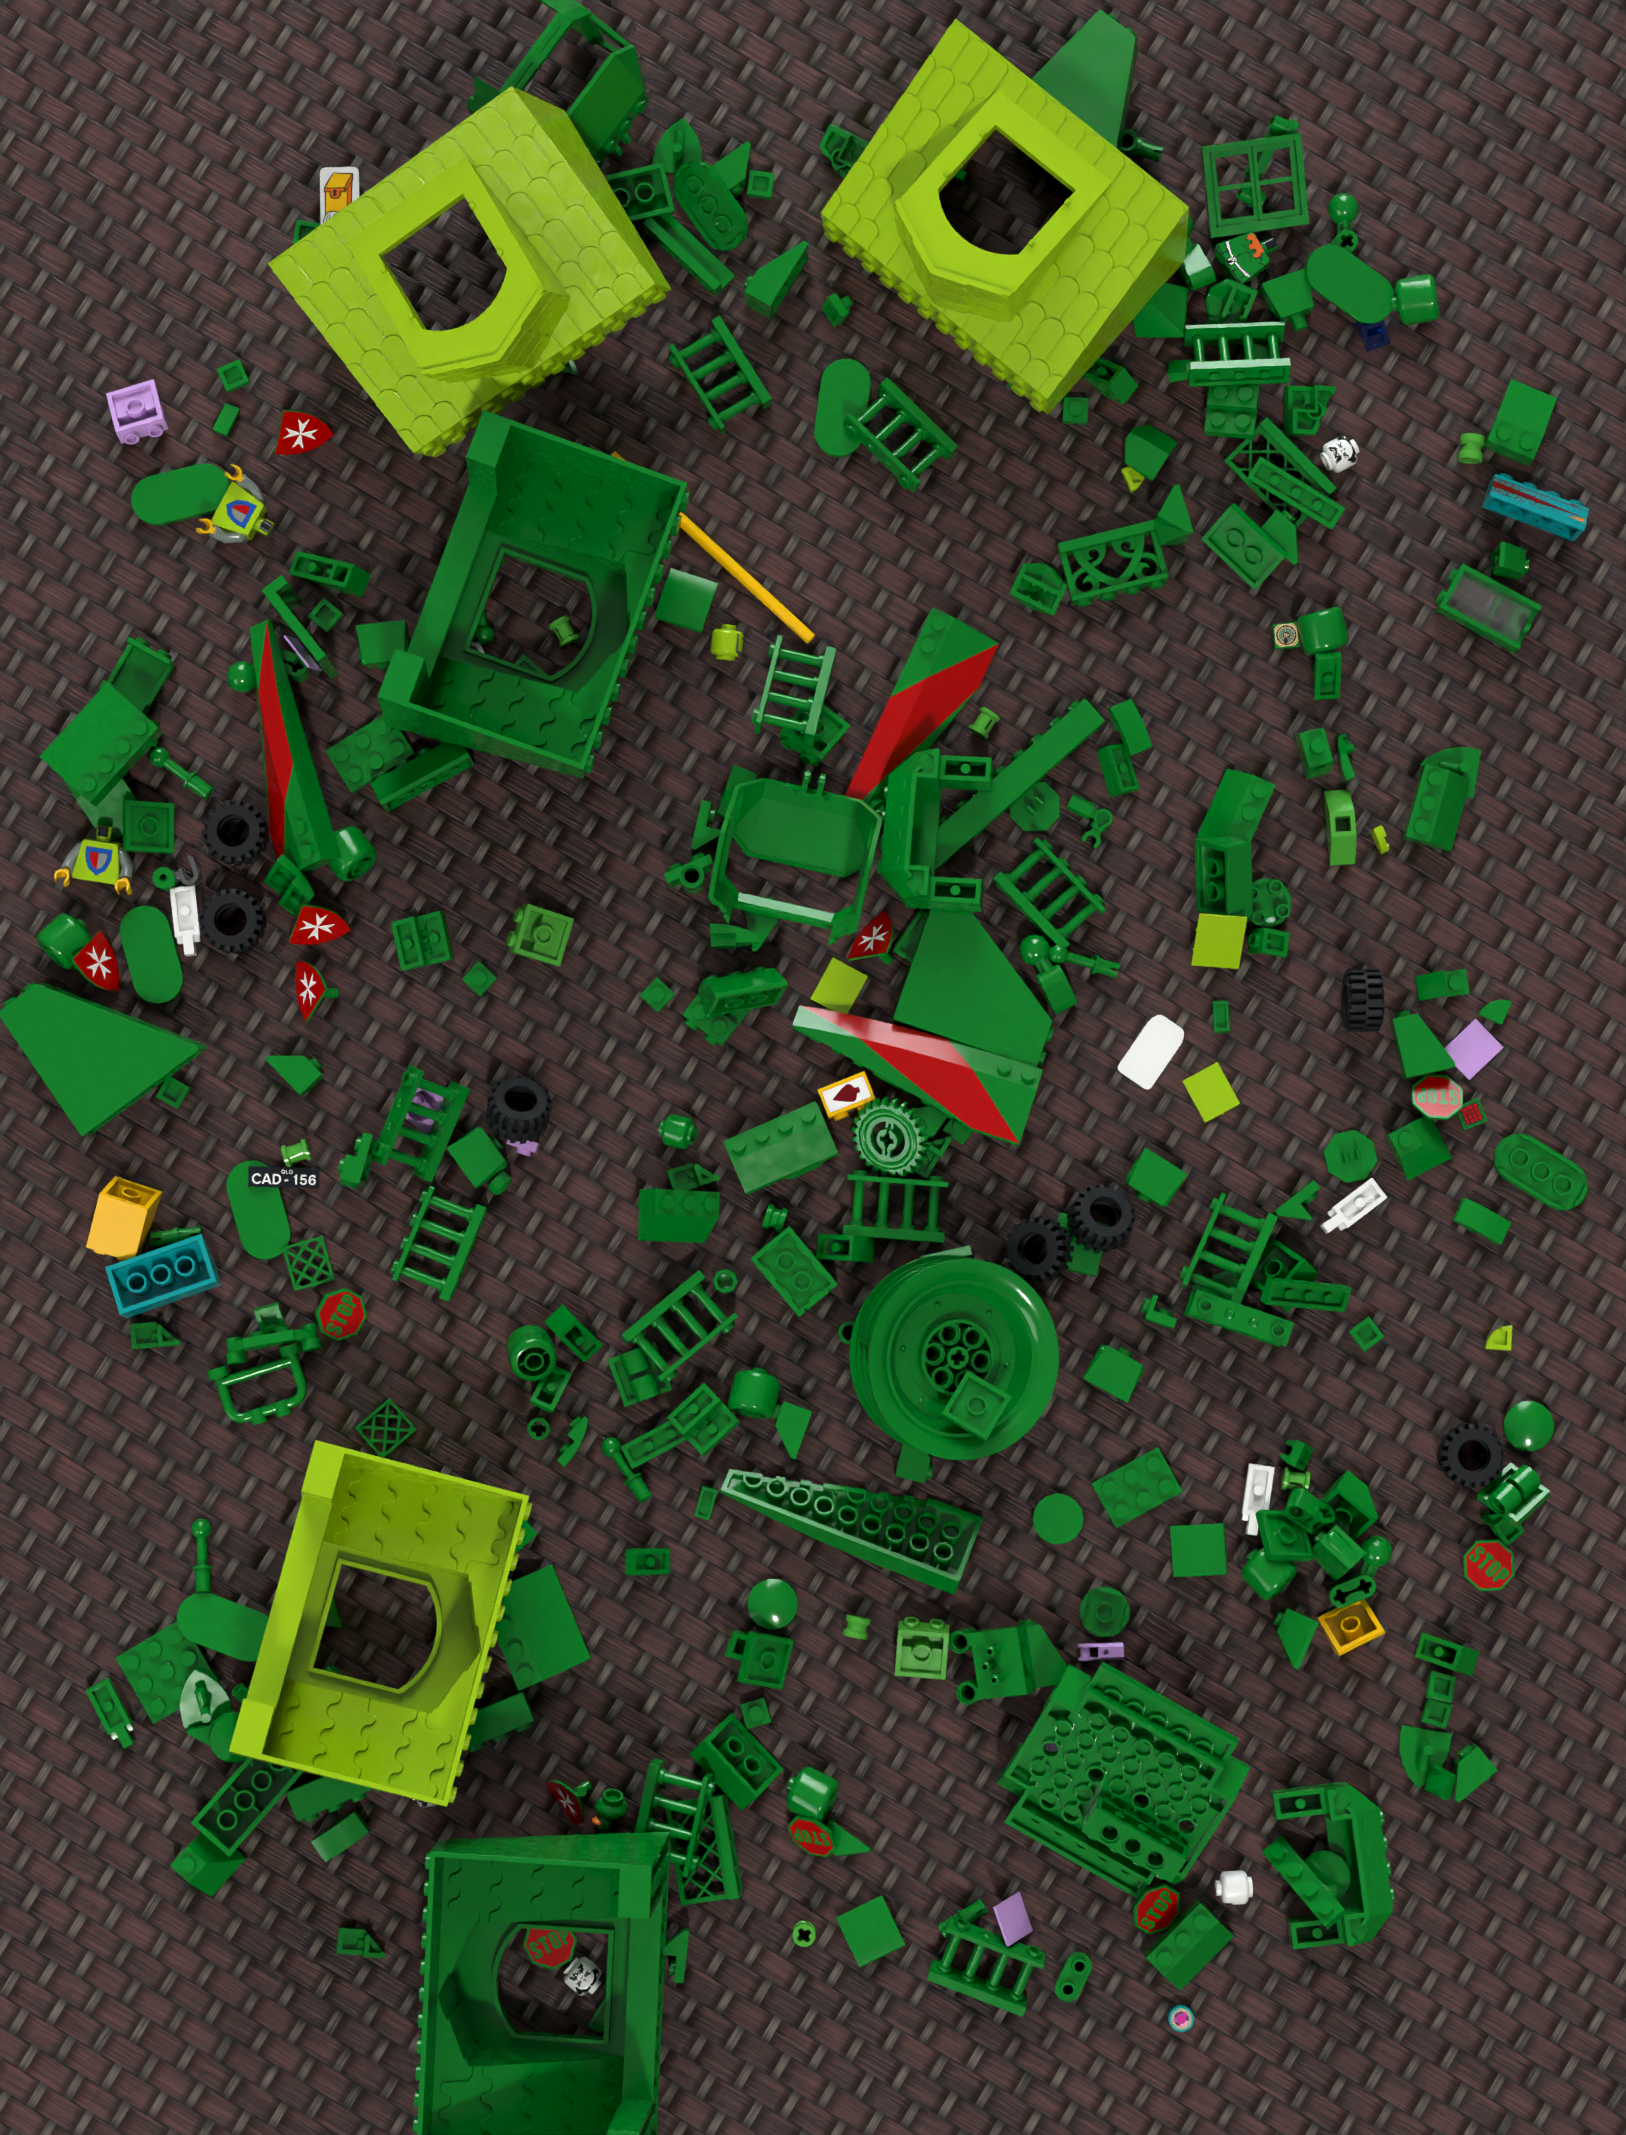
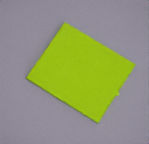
M832 958L810 999L826 1007L827 1010L848 1014L868 976Z
M1218 1062L1182 1081L1205 1123L1221 1114L1223 1115L1224 1112L1240 1104Z

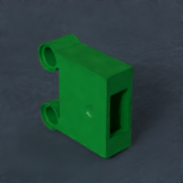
M1026 1624L983 1630L964 1628L950 1635L948 1642L950 1649L958 1654L972 1650L976 1678L961 1683L956 1690L957 1698L961 1703L970 1705L982 1699L1027 1695L1036 1691ZM961 1635L967 1640L966 1646L961 1643ZM969 1686H971L974 1689V1697H972L968 1692Z

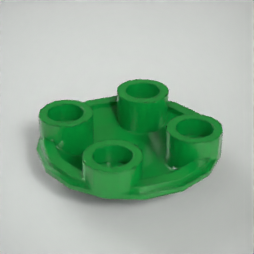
M1262 878L1252 882L1253 915L1247 916V919L1254 925L1263 928L1274 927L1282 923L1291 912V896L1287 888L1280 880Z
M1521 1401L1515 1404L1507 1412L1504 1419L1503 1433L1514 1447L1523 1451H1535L1543 1448L1550 1441L1554 1432V1421L1551 1413L1542 1404L1535 1401Z
M767 1579L759 1582L752 1589L748 1597V1610L751 1618L757 1625L766 1629L785 1627L794 1619L797 1612L798 1599L796 1593L788 1583L781 1579Z
M1321 1850L1314 1852L1305 1860L1304 1863L1336 1900L1349 1891L1351 1873L1342 1854Z

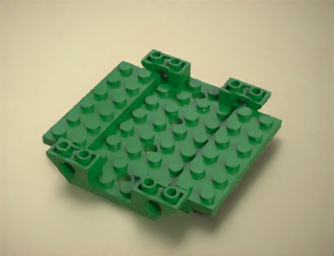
M1102 1661L1092 1679L1090 1675L1070 1664L1067 1666L1046 1700L1041 1715L1025 1741L1019 1744L996 1784L1019 1796L1006 1816L1004 1823L1138 1899L1146 1886L1150 1885L1155 1877L1153 1872L1144 1867L1136 1866L1127 1857L1120 1853L1112 1852L1106 1845L1099 1841L1091 1840L1081 1831L1084 1819L1099 1796L1103 1797L1189 1847L1187 1860L1172 1882L1173 1885H1176L1186 1877L1235 1801L1250 1766L1230 1756L1238 1744V1738ZM1054 1743L1058 1750L1050 1752L1045 1748V1744ZM1099 1769L1103 1772V1776L1096 1778L1091 1775L1090 1770ZM1139 1794L1145 1795L1149 1801L1147 1803H1139L1135 1796ZM1183 1820L1191 1821L1194 1827L1185 1829L1181 1826L1180 1822ZM1107 1826L1110 1830H1116L1112 1826ZM1130 1839L1132 1843H1139L1137 1840ZM1157 1852L1152 1853L1155 1856H1161V1854Z

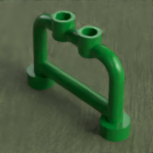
M299 1342L279 1348L282 1358L229 1375L226 1365L206 1371L209 1381L215 1380L223 1409L229 1419L237 1423L252 1421L254 1426L266 1422V1416L276 1413L277 1418L291 1414L290 1408L303 1402L307 1394V1385L297 1353L301 1352ZM290 1366L297 1387L295 1396L244 1413L235 1411L227 1386Z

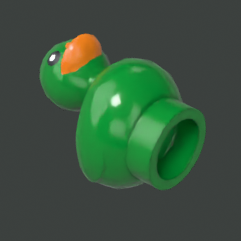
M607 1789L604 1791L603 1796L596 1802L595 1810L598 1815L592 1819V1823L595 1824L597 1829L606 1831L611 1827L613 1819H620L625 1816L628 1805L623 1799L621 1791L617 1789Z

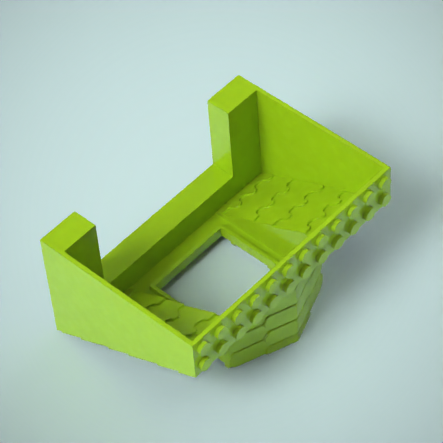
M955 19L884 123L881 124L857 162L822 210L821 217L825 231L824 235L831 242L835 243L837 241L841 244L843 251L849 257L858 258L866 271L869 273L875 272L880 276L879 279L882 284L889 289L893 287L899 292L898 296L905 303L909 304L911 302L917 307L918 313L923 318H931L936 323L935 326L940 332L945 335L949 333L955 338L954 342L961 349H968L974 354L973 357L982 366L988 365L997 379L1000 381L1005 379L1012 385L1011 389L1018 396L1022 397L1024 395L1030 400V405L1036 411H1043L1048 415L1143 309L1155 292L1183 264L1186 253L1189 206ZM995 130L1073 192L1034 238L1028 242L1026 247L1019 254L1015 255L988 252L963 239L948 222L939 199V192Z
M513 86L502 92L268 263L275 275L294 297V300L322 333L325 340L376 403V406L396 429L411 451L415 454L431 457L442 455L448 445L462 441L466 437L465 434L471 429L476 430L483 410L499 415L511 401L516 402L525 396L524 392L531 387L537 388L545 382L544 378L551 373L557 374L565 368L564 364L571 359L577 360L586 353L584 350L591 345L597 346L606 339L605 336L612 331L617 332L626 325L625 322L632 317L637 318L646 312L645 308L652 303L661 302L666 298V293L672 290L565 110ZM463 198H466L469 207L473 210L495 247L497 254L507 267L505 279L492 304L470 323L451 330H427L383 256Z
M315 1440L301 1490V1504L247 1698L243 1699L229 1752L447 1807L448 1802L453 1803L457 1787L453 1786L455 1776H461L464 1761L460 1760L462 1750L466 1751L469 1746L471 1735L467 1734L469 1724L473 1725L476 1720L478 1709L473 1708L476 1698L480 1699L483 1693L485 1683L480 1682L482 1673H487L490 1667L492 1657L487 1656L489 1647L493 1648L496 1644L499 1631L494 1630L496 1621L500 1622L504 1614L505 1605H501L502 1597H507L510 1591L512 1580L507 1578L509 1571H514L516 1568L519 1554L514 1552L516 1545L520 1546L522 1544L526 1529L521 1528L523 1520L527 1521L529 1518L532 1503L528 1502L529 1496ZM341 1565L427 1587L431 1595L437 1623L435 1642L423 1668L411 1681L400 1689L313 1668Z

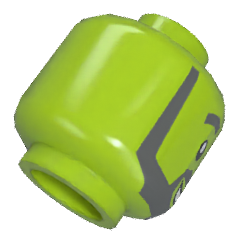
M721 624V629L713 630L710 651L716 655L715 659L735 661V657L741 656L744 639L743 633L736 631L735 625Z

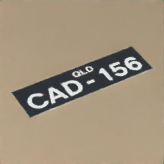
M248 1167V1187L319 1188L320 1168Z

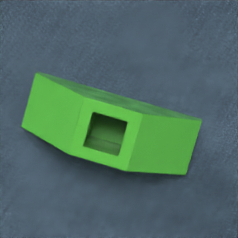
M1349 789L1324 791L1329 866L1355 864L1357 834L1355 810Z

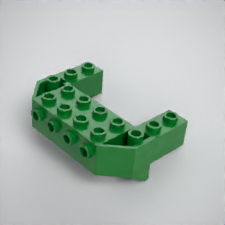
M930 749L914 753L889 775L888 786L884 788L886 810L882 812L884 834L880 835L882 856L881 859H878L877 872L881 874L883 882L906 908L982 912L984 893L982 879L934 877L942 788L992 791L994 771L992 758L941 755L940 749Z
M1346 1781L1270 1790L1272 1813L1276 1820L1324 1814L1329 1851L1342 1854L1351 1873L1349 1891L1337 1900L1347 1913L1328 1930L1316 1915L1286 1919L1290 1946L1293 1949L1345 1943L1347 1946H1354L1371 1941L1393 1913L1392 1903L1395 1902L1393 1888L1389 1884V1877H1391L1390 1863L1386 1861L1385 1851H1388L1386 1836L1383 1835L1382 1825H1384L1383 1811Z

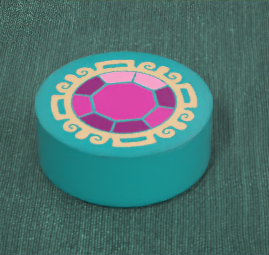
M1182 2004L1175 2005L1168 2013V2022L1175 2031L1185 2032L1193 2026L1194 2015L1189 2007Z

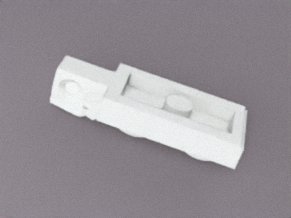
M196 886L170 888L175 938L178 944H183L184 955L187 957L197 956L196 942H201V926L199 925L200 917Z
M1370 1178L1327 1212L1330 1218L1320 1227L1326 1234L1336 1227L1342 1231L1387 1199V1196L1374 1179Z
M1248 1463L1241 1511L1242 1520L1247 1521L1245 1534L1257 1536L1258 1523L1255 1513L1259 1510H1269L1275 1467Z

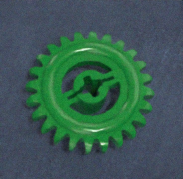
M889 1097L883 1098L881 1103L880 1099L876 1098L873 1103H866L865 1109H860L858 1111L859 1116L854 1118L856 1125L852 1127V1132L857 1135L852 1137V1141L858 1143L854 1149L855 1151H861L859 1158L867 1160L865 1163L866 1167L873 1165V1172L877 1173L881 1170V1174L884 1177L889 1173L893 1178H896L898 1175L905 1177L908 1172H915L916 1167H920L923 1164L920 1160L927 1157V1153L922 1151L927 1150L930 1145L922 1142L927 1140L930 1135L921 1134L927 1128V1125L918 1126L917 1123L922 1119V1116L912 1117L916 1108H912L908 1112L905 1111L907 1102L902 1103L898 1107V1098L893 1099L890 1104L888 1102ZM884 1121L886 1122L885 1128L876 1137L878 1146L882 1149L881 1151L875 1143L874 1130L878 1123ZM905 1141L903 1151L900 1154L893 1155V1149Z

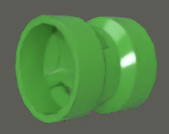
M1475 433L1461 434L1459 443L1462 445V448L1458 452L1457 460L1466 464L1482 463L1483 453L1481 452V447L1484 446L1485 437Z

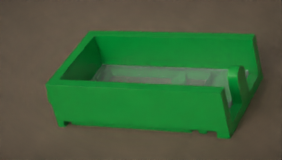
M1462 564L1458 570L1453 568L1447 579V582L1450 583L1447 591L1442 589L1435 601L1438 604L1435 612L1443 614L1515 654L1519 650L1524 636L1528 633L1535 615L1542 606L1465 564Z

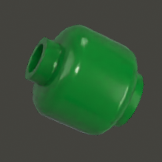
M671 1114L665 1121H661L658 1132L666 1146L686 1149L695 1143L698 1127L694 1125V1121L690 1117Z

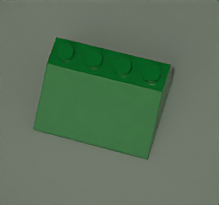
M106 683L39 757L86 800L97 807L164 732L109 683Z
M552 1564L512 1581L507 1597H502L501 1605H505L502 1620L500 1622L496 1621L494 1630L499 1631L497 1640L518 1691L591 1659Z

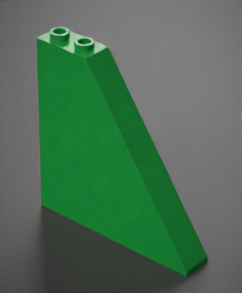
M1100 9L1031 80L1121 151L1138 55L1137 35L1129 27L1124 28L1120 25L1113 14L1109 13L1107 15Z
M929 910L892 1021L1036 1068L1037 1065L1042 1066L1046 1051H1043L1045 1041L1050 1042L1054 1032V1028L1050 1027L1052 1019L972 911Z
M33 982L22 989V995L18 998L12 997L3 1003L4 1008L0 1010V1018L82 1137L95 1133L207 1049L205 1044L46 983L35 984Z

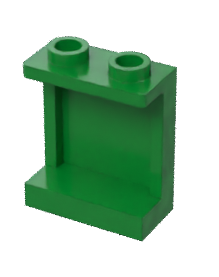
M128 637L126 641L128 645L107 682L103 680L98 689L109 683L141 713L147 716L176 665L170 660L172 656L161 649L155 652L149 648L150 643L139 637L136 640Z

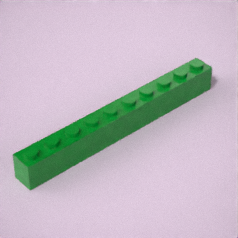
M1086 699L1081 702L1078 700L1074 701L1066 709L1067 715L1062 719L1059 716L1056 717L1047 726L1049 730L1043 736L1041 733H1038L1029 741L1031 746L1023 752L1020 749L1010 758L1012 763L1006 768L1003 765L993 773L992 791L974 790L973 793L975 795L969 801L963 799L955 806L956 812L951 817L945 815L939 820L935 872L1104 724L1105 720Z
M524 1690L478 1709L475 1723L473 1725L469 1724L467 1734L471 1735L468 1746L471 1752L485 1747L484 1742L492 1738L494 1742L507 1738V1732L513 1729L521 1732L532 1727L531 1722L536 1717ZM321 1776L290 1789L286 1792L297 1822L304 1819L305 1823L319 1818V1812L328 1809L329 1813L344 1807L342 1804L344 1801L352 1799L354 1803L366 1798V1792L373 1789Z

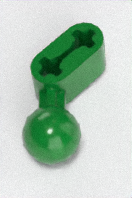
M1341 193L1331 198L1328 203L1329 217L1337 223V236L1330 244L1341 246V243L1347 240L1349 244L1343 248L1352 254L1358 245V237L1352 231L1351 222L1356 219L1359 206L1357 200L1352 195Z
M1189 214L1185 261L1178 269L1190 290L1194 291L1215 282L1216 278L1212 266L1199 244L1193 245L1189 235L1193 230V219Z
M280 649L288 680L297 683L306 681L310 676V668L304 664L296 653ZM240 661L235 662L229 667L226 679L231 689L244 693L251 691L255 687L253 664ZM299 665L302 666V669H298L297 672H294L293 668H298Z
M1029 935L1022 940L1019 946L1020 957L1025 963L1036 966L1039 974L1035 975L1037 982L1054 1015H1057L1078 1004L1076 997L1059 964L1052 966L1048 959L1049 949L1051 948L1049 942L1043 936Z
M1375 1535L1364 1540L1361 1548L1366 1554L1362 1557L1364 1563L1360 1572L1336 1581L1327 1588V1598L1334 1606L1339 1608L1347 1607L1373 1595L1376 1589V1584L1373 1580L1378 1567L1386 1565L1392 1557V1546L1387 1539ZM1361 1579H1363L1365 1582H1368L1365 1585L1366 1589L1364 1591L1360 1588H1357L1358 1586H1360ZM1338 1589L1345 1592L1342 1594L1343 1599L1340 1601L1334 1598L1337 1595L1336 1590Z

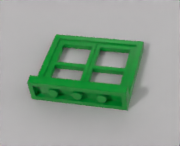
M1301 133L1201 146L1209 225L1206 226L1208 237L1216 238L1309 224ZM1288 148L1291 176L1259 180L1257 152ZM1247 154L1250 182L1218 186L1215 158ZM1292 181L1294 209L1262 213L1260 185ZM1250 187L1253 215L1221 219L1219 191Z
M282 575L261 591L332 680L339 673L291 612L302 603Z

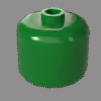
M1423 274L1403 278L1396 282V296L1391 300L1393 312H1399L1402 324L1409 326L1435 321L1439 318L1440 310L1433 275Z
M1339 607L1312 612L1300 616L1296 621L1302 647L1306 654L1336 652L1337 648L1346 645L1349 641L1343 613Z
M355 826L344 827L334 832L341 858L327 865L341 881L348 882L360 878L376 862L377 851L363 832Z
M60 913L37 935L36 939L42 950L56 964L64 969H71L74 966L71 959L82 947L91 942L92 937L87 932L88 926L81 919L75 920L68 914Z
M537 1325L522 1326L513 1331L507 1339L505 1348L511 1370L517 1377L525 1381H537L548 1376L556 1366V1350L551 1336L545 1329Z
M761 1368L740 1370L733 1378L728 1407L733 1412L743 1416L769 1419L775 1414L781 1384L776 1377L767 1374V1370Z
M1264 1547L1259 1551L1255 1548L1245 1558L1248 1562L1241 1571V1578L1261 1599L1268 1601L1274 1598L1294 1578L1298 1567L1293 1561L1267 1560Z
M805 1767L798 1773L796 1778L792 1777L788 1783L786 1791L789 1793L786 1806L797 1815L814 1817L822 1823L835 1803L839 1792V1782L835 1778L812 1767Z

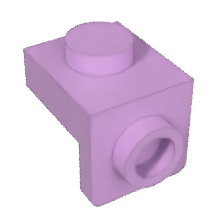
M507 1140L506 1143L516 1147V1153L529 1157L531 1152L537 1154L540 1147L539 1143L530 1142L529 1140L526 1141V1144H520L519 1141H515V1144L510 1143V1140Z

